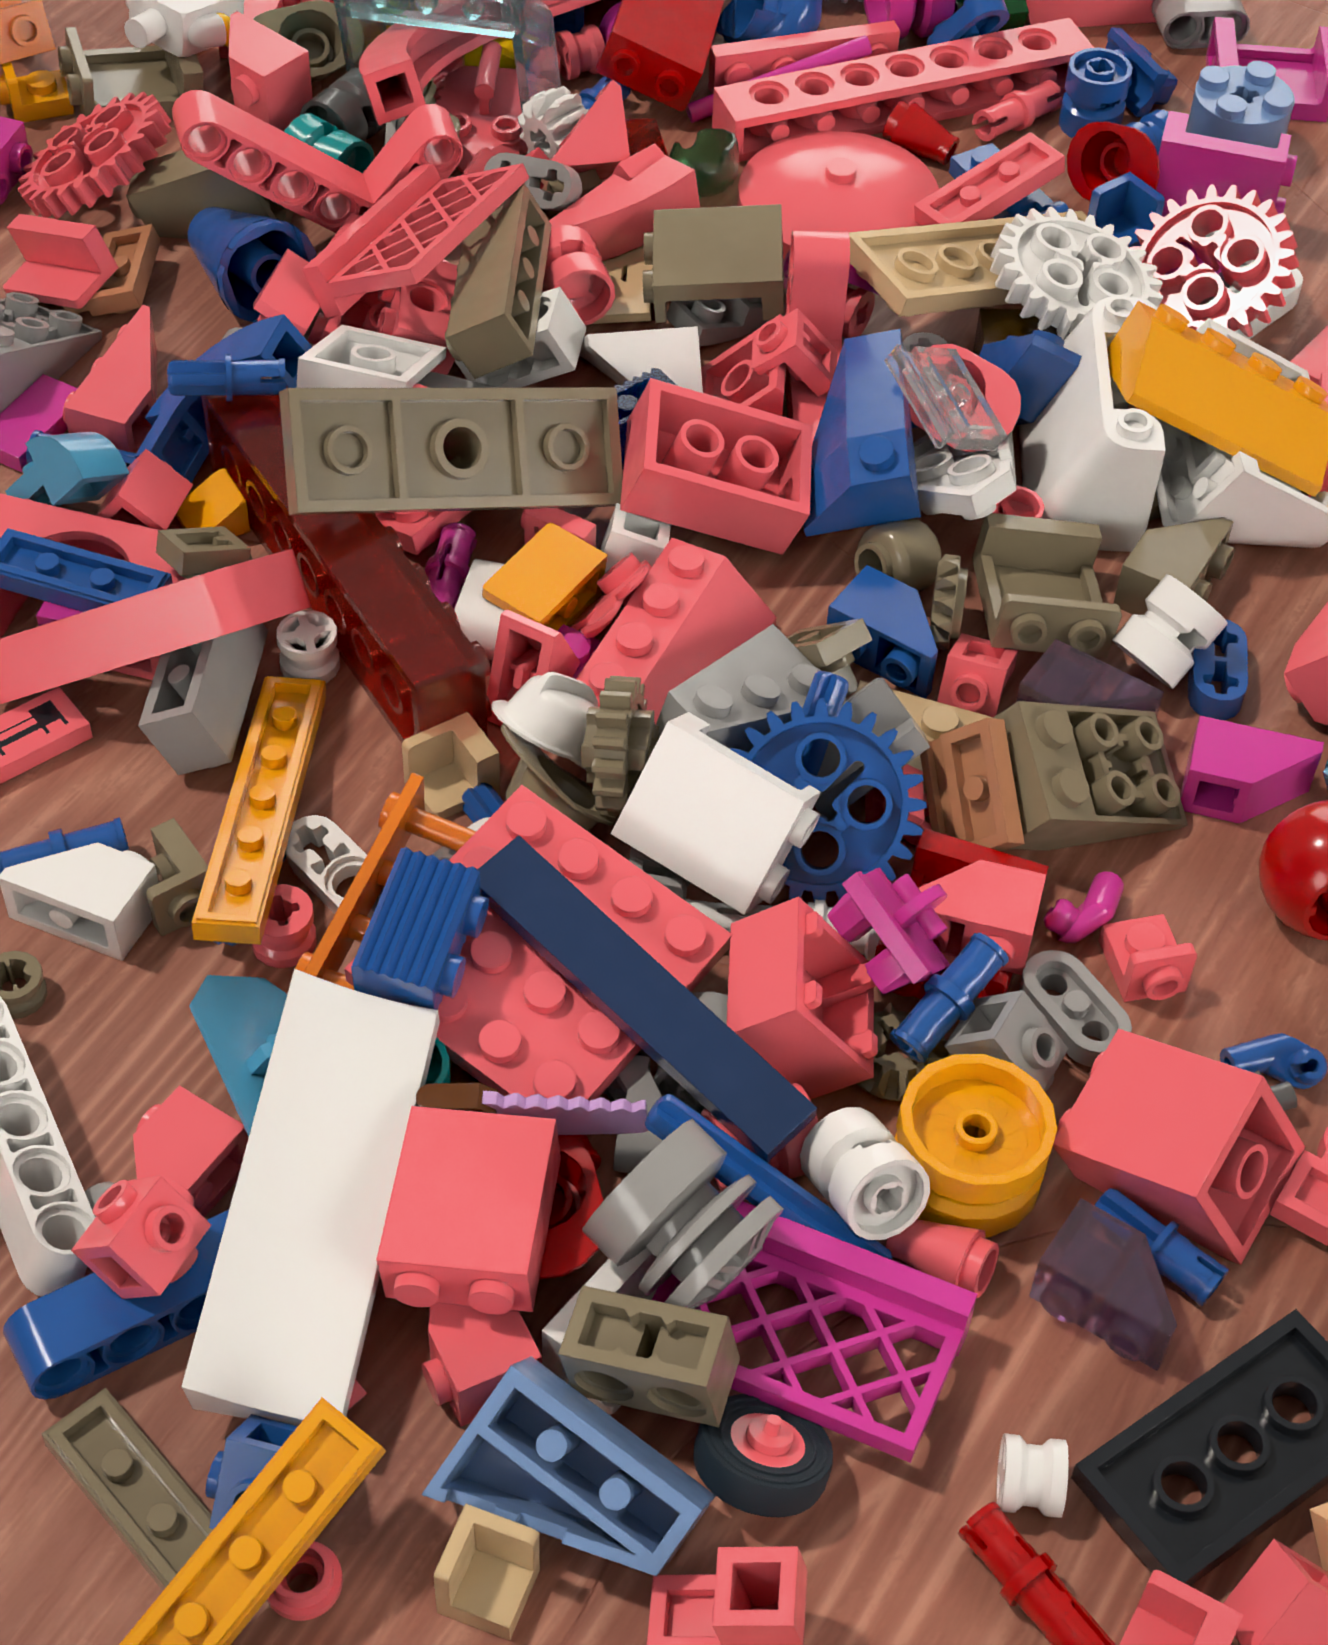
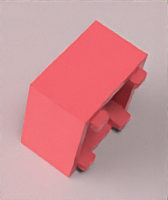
M799 896L731 923L730 933L733 935L730 938L726 1025L791 1084L797 1083L801 1085L810 1100L874 1078V1056L878 1053V1036L874 1033V987L876 985L867 974L865 964L869 961Z

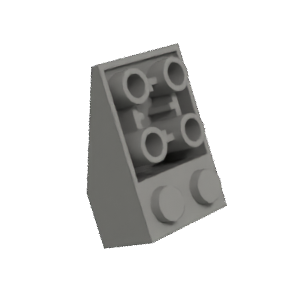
M19 292L7 293L6 298L0 299V413L42 374L58 380L101 340L103 331L82 323L83 318L76 313L65 310H49L38 305L39 300L32 295Z

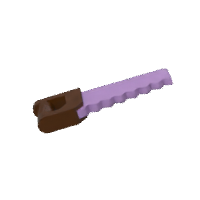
M431 1083L422 1086L416 1093L418 1107L556 1119L558 1135L645 1133L648 1131L644 1124L648 1115L646 1100L631 1103L626 1099H618L610 1102L600 1097L589 1101L581 1096L568 1100L561 1095L545 1098L540 1094L524 1097L519 1093L503 1096L498 1090L481 1083Z

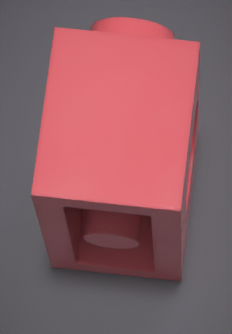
M441 261L418 284L379 290L378 300L385 302V307H383L380 313L376 332L447 347L445 331L449 322L451 298L454 294L457 278V265ZM448 348L446 349V358L431 372L448 375L455 361Z

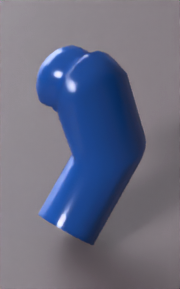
M1283 1033L1272 1034L1227 1047L1220 1052V1062L1253 1073L1259 1070L1260 1073H1264L1281 1082L1288 1081L1294 1088L1299 1089L1311 1088L1321 1082L1326 1076L1328 1069L1327 1060L1319 1050Z

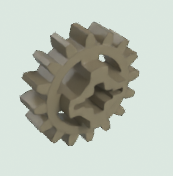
M610 676V678H606L604 691H600L599 695L600 707L591 706L586 713V730L584 742L581 745V767L586 769L587 782L593 783L592 793L596 795L595 809L600 811V815L620 816L659 740V726H656L654 722V710H647V699H644L645 685L641 684V678Z

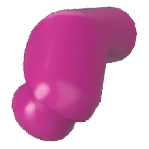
M1104 871L1098 873L1091 883L1085 901L1078 908L1074 907L1067 899H1058L1055 907H1050L1044 917L1045 927L1058 934L1057 940L1065 943H1077L1103 924L1112 920L1124 890L1122 879L1113 872Z

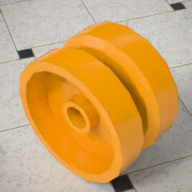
M954 1054L928 1064L908 1083L900 1105L896 1124L897 1132L894 1138L922 1165L929 1176L930 1194L924 1210L917 1219L981 1229L985 1231L986 1237H992L1016 1227L1034 1209L1057 1133L1053 1103L1036 1079L1014 1063L989 1055Z

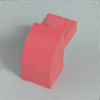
M798 1546L718 1547L716 1574L653 1575L647 1645H804L808 1571Z

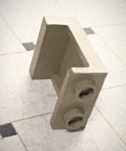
M65 27L66 46H58L60 73L62 77H67L70 104L79 105L81 114L85 116L90 115L98 104L102 108L106 107L113 97L117 96L121 101L131 92L135 97L141 92H145L147 96L153 94L169 118H173L172 107L177 98L191 90H203V71L196 54L186 58L177 57L157 45L144 48L124 47L83 50L76 27Z
M781 204L654 210L653 232H644L643 238L645 265H652V270H643L642 279L644 303H654L656 323L667 322L668 301L762 297L763 321L772 320L779 314L784 316Z
M996 513L985 516L972 561L991 647L1107 658L1113 642L1112 639L1115 637L1121 621L1122 613L1119 605L1103 603L1093 565L1103 539L1099 524Z

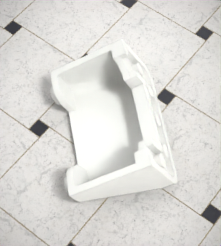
M1114 295L1098 301L1064 340V348L1082 356L1077 369L1036 420L1031 424L1018 425L1023 487L1036 492L1042 499L1044 504L1042 518L1099 524L1103 538L1099 550L1132 552L1147 529L1166 450L1160 422L1144 410L1128 409L1129 403L1126 402L1110 375L1108 346L1137 301L1147 305L1146 298Z
M1210 318L1196 330L1201 334H1204L1207 328L1218 331L1236 345L1234 351L1248 358L1251 357L1253 352L1262 354L1282 369L1280 375L1294 382L1299 376L1310 380L1307 370ZM1154 417L1160 422L1163 429L1166 450L1156 488L1164 527L1224 517L1234 521L1228 543L1317 548L1328 542V492L1322 491L1318 492L1316 497H1308L1302 494L1301 490L1259 470L1258 462L1253 457L1241 451L1232 456Z

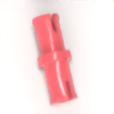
M1046 80L1025 92L1022 90L1010 92L1004 95L1000 103L987 109H981L974 114L973 125L988 120V124L974 129V131L981 140L988 142L1009 130L1021 131L1028 128L1036 118L1049 112H1054L1061 107L1062 96L1047 101L1048 97L1061 92L1055 82Z

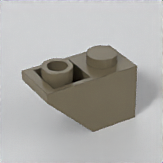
M1221 517L1146 530L1122 565L1113 604L1119 605L1121 610L1128 613L1145 615L1148 611L1145 599L1166 574L1179 580L1207 602L1212 589L1211 579L1214 577L1222 580L1233 559L1235 548L1227 544L1234 521Z

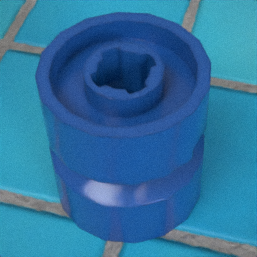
M1099 47L1080 50L1070 57L1065 83L1066 92L1063 96L1059 117L1060 128L1066 135L1073 138L1079 129L1091 122L1106 121L1122 125L1126 105L1124 100L1127 98L1133 69L1130 60L1121 53Z

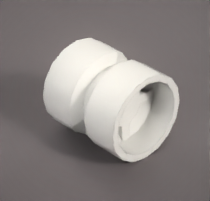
M1166 574L1145 599L1148 609L1145 615L1133 614L1112 641L1152 676L1173 689L1194 665L1191 654L1195 648L1207 649L1228 623L1219 612L1198 594L1176 578Z
M845 1107L834 1111L816 1123L804 1140L800 1153L802 1171L822 1196L832 1204L836 1212L856 1235L867 1240H885L903 1232L916 1221L924 1210L930 1194L928 1174L909 1151L896 1141L892 1133L873 1113L861 1107Z

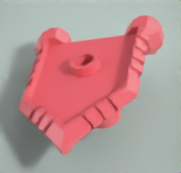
M490 41L482 47L479 66H465V55H463L433 77V83L437 87L433 96L436 100L435 104L444 107L450 114L456 116L460 122L459 140L463 147V158L457 168L462 173L476 153L484 147H488L495 155L498 153L522 155L528 152L526 142L520 139L519 136L523 129L518 123V116L523 113L524 103L528 102L532 96L542 91L550 90L560 78L561 56L552 46L548 44L535 45L524 55L523 69L499 68L502 48L496 41Z

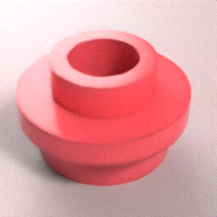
M314 1541L267 1599L270 1607L280 1616L295 1621L314 1619L327 1612L337 1601L343 1585L342 1569L337 1556L327 1546ZM310 1574L317 1578L318 1581L315 1587L307 1592L297 1593L289 1588L291 1581L298 1575Z

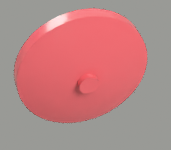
M814 131L783 138L756 153L747 162L739 178L737 206L781 204L783 259H785L790 250L792 231L859 232L921 226L915 221L914 205L937 191L939 187L932 172L919 158L892 142L855 132Z

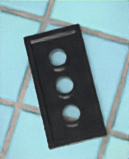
M1297 1309L1293 1310L1075 1464L1071 1479L1151 1572L1153 1570H1160L1189 1586L1193 1585L1328 1484V1342ZM1283 1395L1297 1398L1308 1408L1311 1420L1304 1423H1293L1285 1420L1276 1412L1272 1399ZM1224 1435L1240 1436L1253 1446L1257 1459L1250 1463L1234 1462L1221 1452L1217 1439ZM1169 1475H1182L1191 1479L1200 1490L1201 1500L1194 1504L1175 1502L1164 1492L1161 1479Z

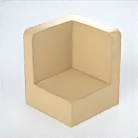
M468 712L406 738L402 742L404 782L407 783L412 772L424 777V801L427 812L447 818L462 811L465 804L462 800L463 793L468 788H474L481 783L492 785L495 791L500 794L499 752Z
M465 1503L434 1573L437 1613L510 1641L540 1571L539 1532L528 1526Z

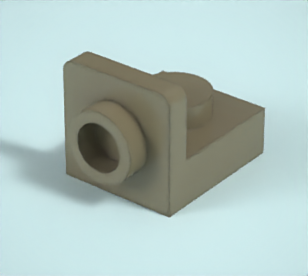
M224 526L158 530L156 553L172 566L180 576L187 579L253 560L250 553L251 548Z
M174 818L150 829L156 856L150 858L149 862L155 864L159 883L148 888L146 896L154 927L161 936L167 935L181 927L192 925V919L208 869V865Z

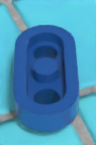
M965 0L963 6L949 19L940 22L934 27L933 33L927 39V45L997 32L1009 20L1010 15L1005 1Z

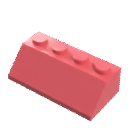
M671 538L649 570L646 578L636 589L576 679L582 681L594 691L598 700V707H600L599 695L600 691H604L606 678H610V676L641 678V684L645 685L644 699H647V710H654V722L656 725L670 690L770 625L774 624L776 626L777 617L726 556Z

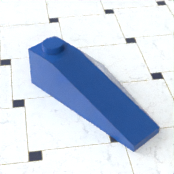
M900 329L844 340L812 444L810 516L803 524L806 537L921 517L903 341Z

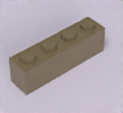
M522 184L463 240L460 261L457 265L454 294L451 298L449 322L445 331V341L452 357L458 362L462 361L474 379L533 356L551 223L525 184Z

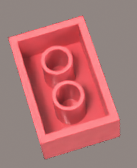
M650 378L627 420L620 510L783 555L810 516L813 425Z

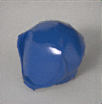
M732 0L720 14L716 32L724 36V40L727 43L817 31L822 18V0Z

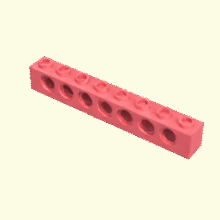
M1069 17L715 87L712 131L731 161L737 163L750 160L761 149L778 140L801 133L814 131H847L866 135L883 133L889 115L900 101H904L909 105L916 102L936 121L975 114L981 109H987L1000 103L1004 95L1015 90L1025 92L1046 80H1052L1061 90V92L1047 99L1064 96L1070 57L1080 50L1094 47Z

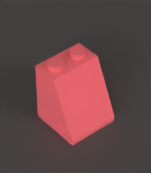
M1119 1028L1107 1049L1095 1059L1091 1068L1090 1078L1073 1107L1068 1109L1061 1117L1053 1143L1054 1149L1077 1179L1103 1193L1109 1188L1120 1191L1165 1226L1171 1221H1175L1179 1224L1177 1231L1180 1234L1239 1265L1245 1259L1305 1149L1304 1143L1264 1076Z

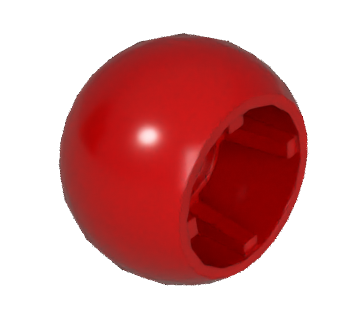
M1323 800L1297 809L1278 823L1263 844L1258 865L1260 888L1267 904L1279 920L1303 936L1328 940V800Z

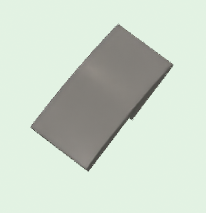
M762 297L671 301L667 312V320L675 328L698 326L699 347L743 337L756 331L769 321H763Z

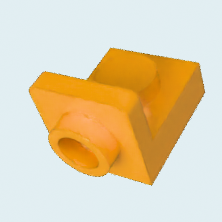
M11 61L0 64L2 74H0V106L9 104L14 120L30 122L75 114L74 107L69 101L66 79L61 76L60 70H38L29 75L16 77Z

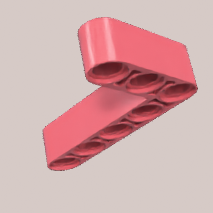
M191 90L183 93L176 99L172 107V117L181 148L185 156L190 160L334 233H337L350 213L362 216L417 166L434 163L440 178L446 179L452 174L463 158V147L450 114L444 107L436 104H425L410 113L363 173L209 92Z
M792 231L785 315L798 308L837 349L838 362L842 350V333L850 267L849 232ZM785 366L787 418L813 425V444L828 392L818 397L803 381L795 380Z
M293 549L207 572L0 638V704L310 608L311 604Z

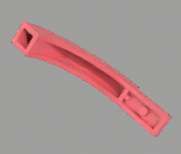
M435 0L419 8L381 33L369 44L360 58L359 71L378 125L410 115L416 108L425 105L422 93L428 82L443 68L468 52L513 31L600 0Z

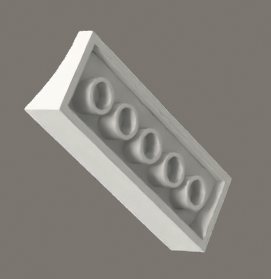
M294 969L181 1386L193 1409L241 1418H248L253 1414L299 1426L323 1397L344 1416H347L380 1277L376 1261L411 1106H418L416 1093L426 1083L440 1024L438 1010L372 996Z

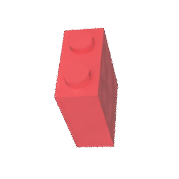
M411 1106L376 1259L386 1298H395L401 1303L413 1307H430L436 1303L466 1305L479 1312L491 1315L506 1314L511 1310L533 1312L561 1162L556 1119Z

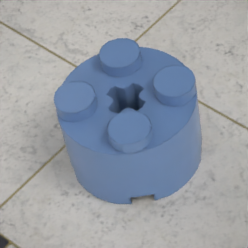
M1252 61L1247 66H1206L1201 70L1199 80L1196 83L1186 132L1278 148L1281 133L1287 134L1295 102L1294 94L1282 79L1275 76L1276 68L1268 62Z

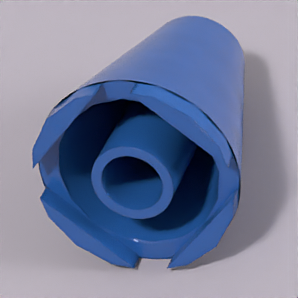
M208 207L195 215L188 228L189 245L224 305L232 314L249 322H258L257 319L261 313L253 309V303L287 248L308 262L316 257V251L308 236L293 224L280 219L220 207Z

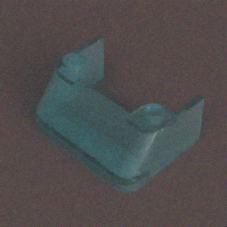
M334 0L347 72L352 68H359V61L363 52L371 42L386 30V25L392 26L397 23L512 39L522 113L523 104L528 102L532 96L561 86L553 15L549 7L542 0Z

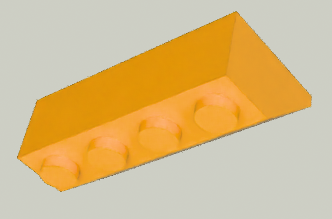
M1137 301L1107 348L1110 375L1126 402L1232 456L1241 451L1257 460L1259 470L1316 497L1322 488L1328 462V404L1324 400L1328 393L1318 384L1303 376H1299L1294 382L1280 375L1282 369L1262 354L1253 352L1251 357L1248 358L1234 351L1236 345L1216 330L1207 328L1204 334H1201L1188 327L1190 321L1168 305L1160 304L1157 310Z

